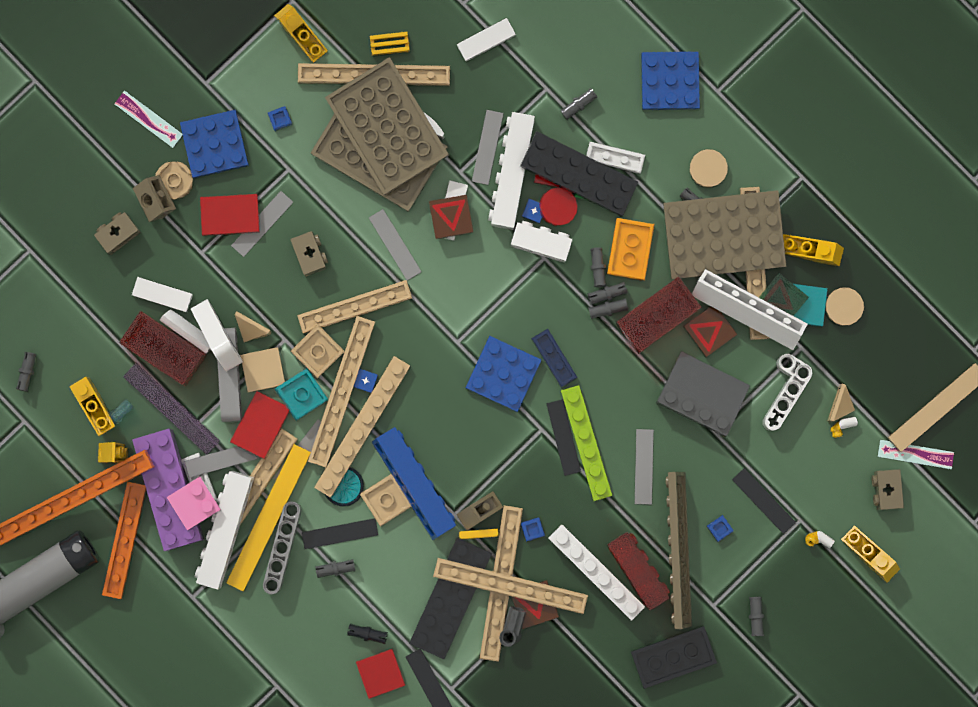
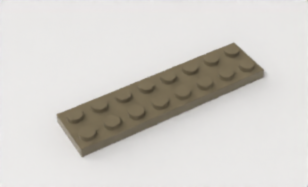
M668 472L666 487L669 488V496H667L666 502L667 507H670L667 523L671 531V535L668 536V544L671 546V554L669 555V564L672 566L670 584L673 585L671 604L674 605V613H672L671 619L675 629L692 627L685 472Z

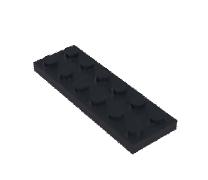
M538 131L535 132L520 164V167L621 217L624 215L638 184V181Z
M457 538L447 560L485 569L492 553ZM438 578L409 644L445 659L476 587Z

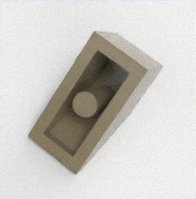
M492 491L456 515L467 531L502 509L503 506Z

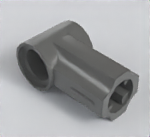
M509 607L504 629L499 636L502 645L510 647L521 640V630L527 611L519 607ZM508 632L512 633L513 641L508 639Z

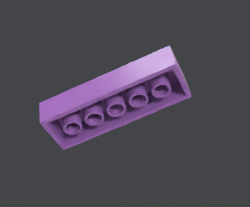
M166 429L132 439L136 454L147 450L155 466L143 473L142 476L163 550L169 551L204 540L200 523L187 531L167 499L169 495L188 484L173 429Z

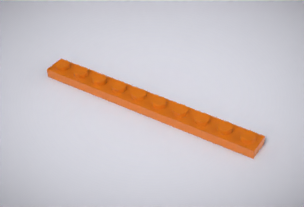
M143 450L0 524V546L154 468L155 466L147 450Z

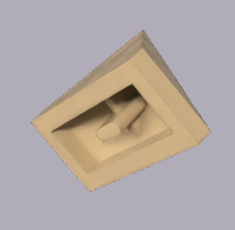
M239 312L235 313L244 342L269 336L272 333L269 329Z
M840 384L827 420L829 422H833L855 411L845 384Z

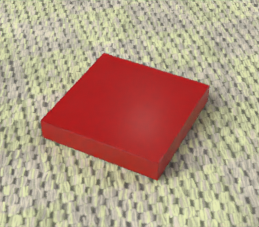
M393 648L356 661L369 699L405 686Z

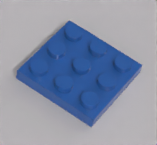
M699 52L641 53L642 110L700 108Z
M236 110L180 122L193 179L249 166Z
M489 336L465 388L518 412L541 363V359Z

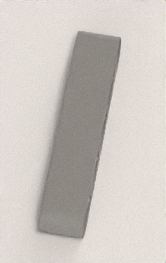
M236 327L224 328L231 343L238 352ZM217 360L222 422L241 421L239 365L226 372Z
M296 502L286 503L282 510L263 582V589L268 594L278 593L283 585L302 513L301 506ZM290 505L297 507V513L294 516L289 515L287 512ZM287 523L292 526V532L288 535L284 534L282 530L283 526ZM281 542L287 545L285 553H280L277 549L278 544ZM275 561L282 563V570L280 572L273 570V563ZM270 580L277 582V589L275 591H271L268 588Z

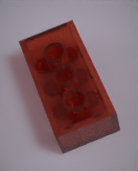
M677 277L618 320L616 325L637 354H640L702 307L680 277Z
M142 311L138 313L119 342L183 386H187L207 354Z
M624 532L606 545L646 608L651 611L669 599L667 594L670 591L665 583H660L657 579L660 575L655 567L649 566L646 562L649 558L644 550L637 548L636 544L638 541L633 533L628 534V532Z

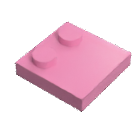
M198 477L167 497L187 531L221 510L201 477Z

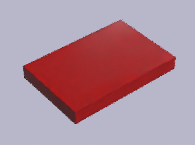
M258 194L200 197L202 236L260 233Z
M256 391L230 443L265 460L290 413L284 404Z

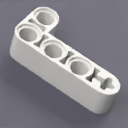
M206 299L192 307L191 311L213 354L224 370L227 372L243 363L209 300Z
M790 354L780 356L776 362L777 368L789 376L763 418V426L769 431H774L781 427L812 377L811 367ZM783 358L790 360L791 365L789 368L782 366L781 361ZM800 368L807 371L806 378L799 377L798 370ZM790 384L795 385L797 388L795 395L788 392ZM779 401L786 402L787 409L785 411L779 410ZM776 413L782 415V417H776L774 421L776 425L769 426L770 422L768 419L774 418Z

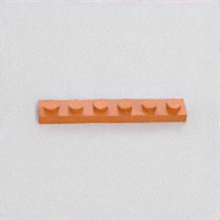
M127 482L103 588V596L122 599L146 494L145 485Z

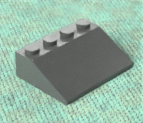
M681 351L656 403L726 437L750 385Z

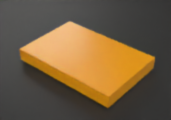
M621 218L616 219L607 275L645 281L654 224Z

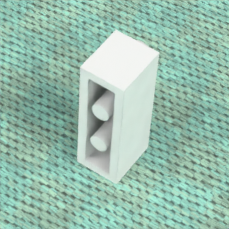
M522 221V223L517 222L511 247L563 263L566 262L572 239L569 238L570 235L562 232L554 234L551 233V229L546 227L534 228L532 223Z

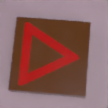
M467 195L429 201L436 239L473 233Z
M709 307L683 326L705 357L737 335L723 314L713 307Z
M547 580L539 582L548 585ZM512 597L515 607L527 611L522 629L559 617L556 607Z

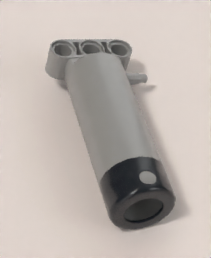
M80 530L74 532L0 579V638L5 632L3 623L99 563L97 552L83 532Z

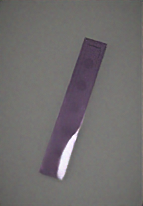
M135 363L123 376L206 455L220 442L211 431L138 363Z

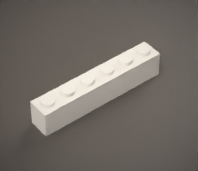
M512 112V116L507 117L506 128H509L508 136L504 135L502 144L506 148L505 153L500 155L499 165H502L501 173L497 172L495 181L499 185L498 190L493 192L492 202L495 203L494 210L490 209L488 221H492L491 226L514 230L525 169L520 167V164L530 145L535 116Z
M706 269L691 295L794 350L807 326V323Z
M229 471V474H225L223 479L224 491L223 493L220 492L217 500L221 510L212 516L211 522H214L212 530L209 529L206 536L208 544L206 548H203L200 559H203L201 567L198 566L195 573L196 583L217 590L222 587L254 477L235 471Z
M562 524L548 537L631 621L645 608Z

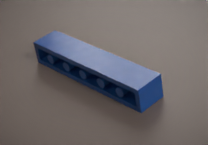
M394 427L377 437L372 444L431 539L434 540L456 526L455 518L452 513L446 510L445 502L435 492L433 482L425 476L423 466L415 460L413 450L407 447L403 441V434Z

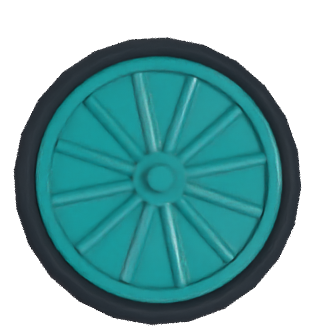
M350 467L333 496L329 497L326 494L325 496L331 503L337 506L344 507L354 504L360 499V494L364 490L362 476L358 471Z

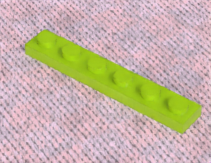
M580 386L561 390L593 501L610 497L612 493Z

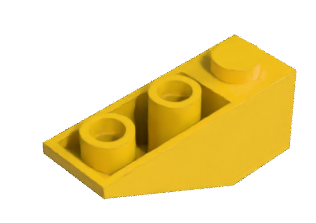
M287 4L274 15L313 63L328 51L293 6Z
M783 234L786 255L840 266L844 248L838 243Z
M84 377L69 386L98 436L115 427L99 392L89 377Z
M116 442L99 443V463H120L128 458V448H125V444Z
M856 526L841 539L886 583L900 570L896 561Z

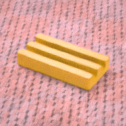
M408 32L370 36L372 56L410 52ZM404 38V40H395V41L378 42V43H375V42H374V41H377V40ZM405 44V47L375 50V47Z
M498 529L459 531L461 539L498 536Z

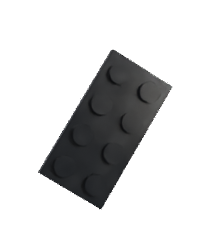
M704 626L630 651L644 689L717 663Z

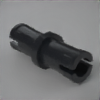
M350 623L348 628L350 630L347 632V636L362 638L367 642L370 640L386 644L388 632Z

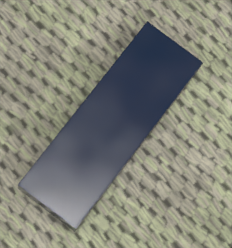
M549 329L531 338L561 388L578 378Z

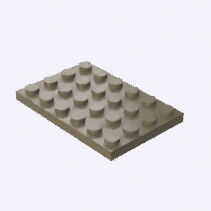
M390 57L325 97L384 196L450 156Z
M335 114L311 151V155L407 212L412 208L438 163L384 196Z
M778 190L663 203L671 279L701 276L705 269L713 274L786 267Z

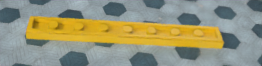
M295 444L293 445L226 582L227 584L241 591L245 590L281 517L283 507L288 502L310 457V451Z

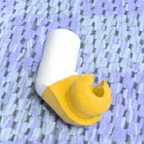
M856 417L842 419L833 425L830 429L832 437H841L843 435L841 429L857 426L858 421Z
M822 531L809 533L805 538L808 546L822 543L826 547L831 548L835 542Z

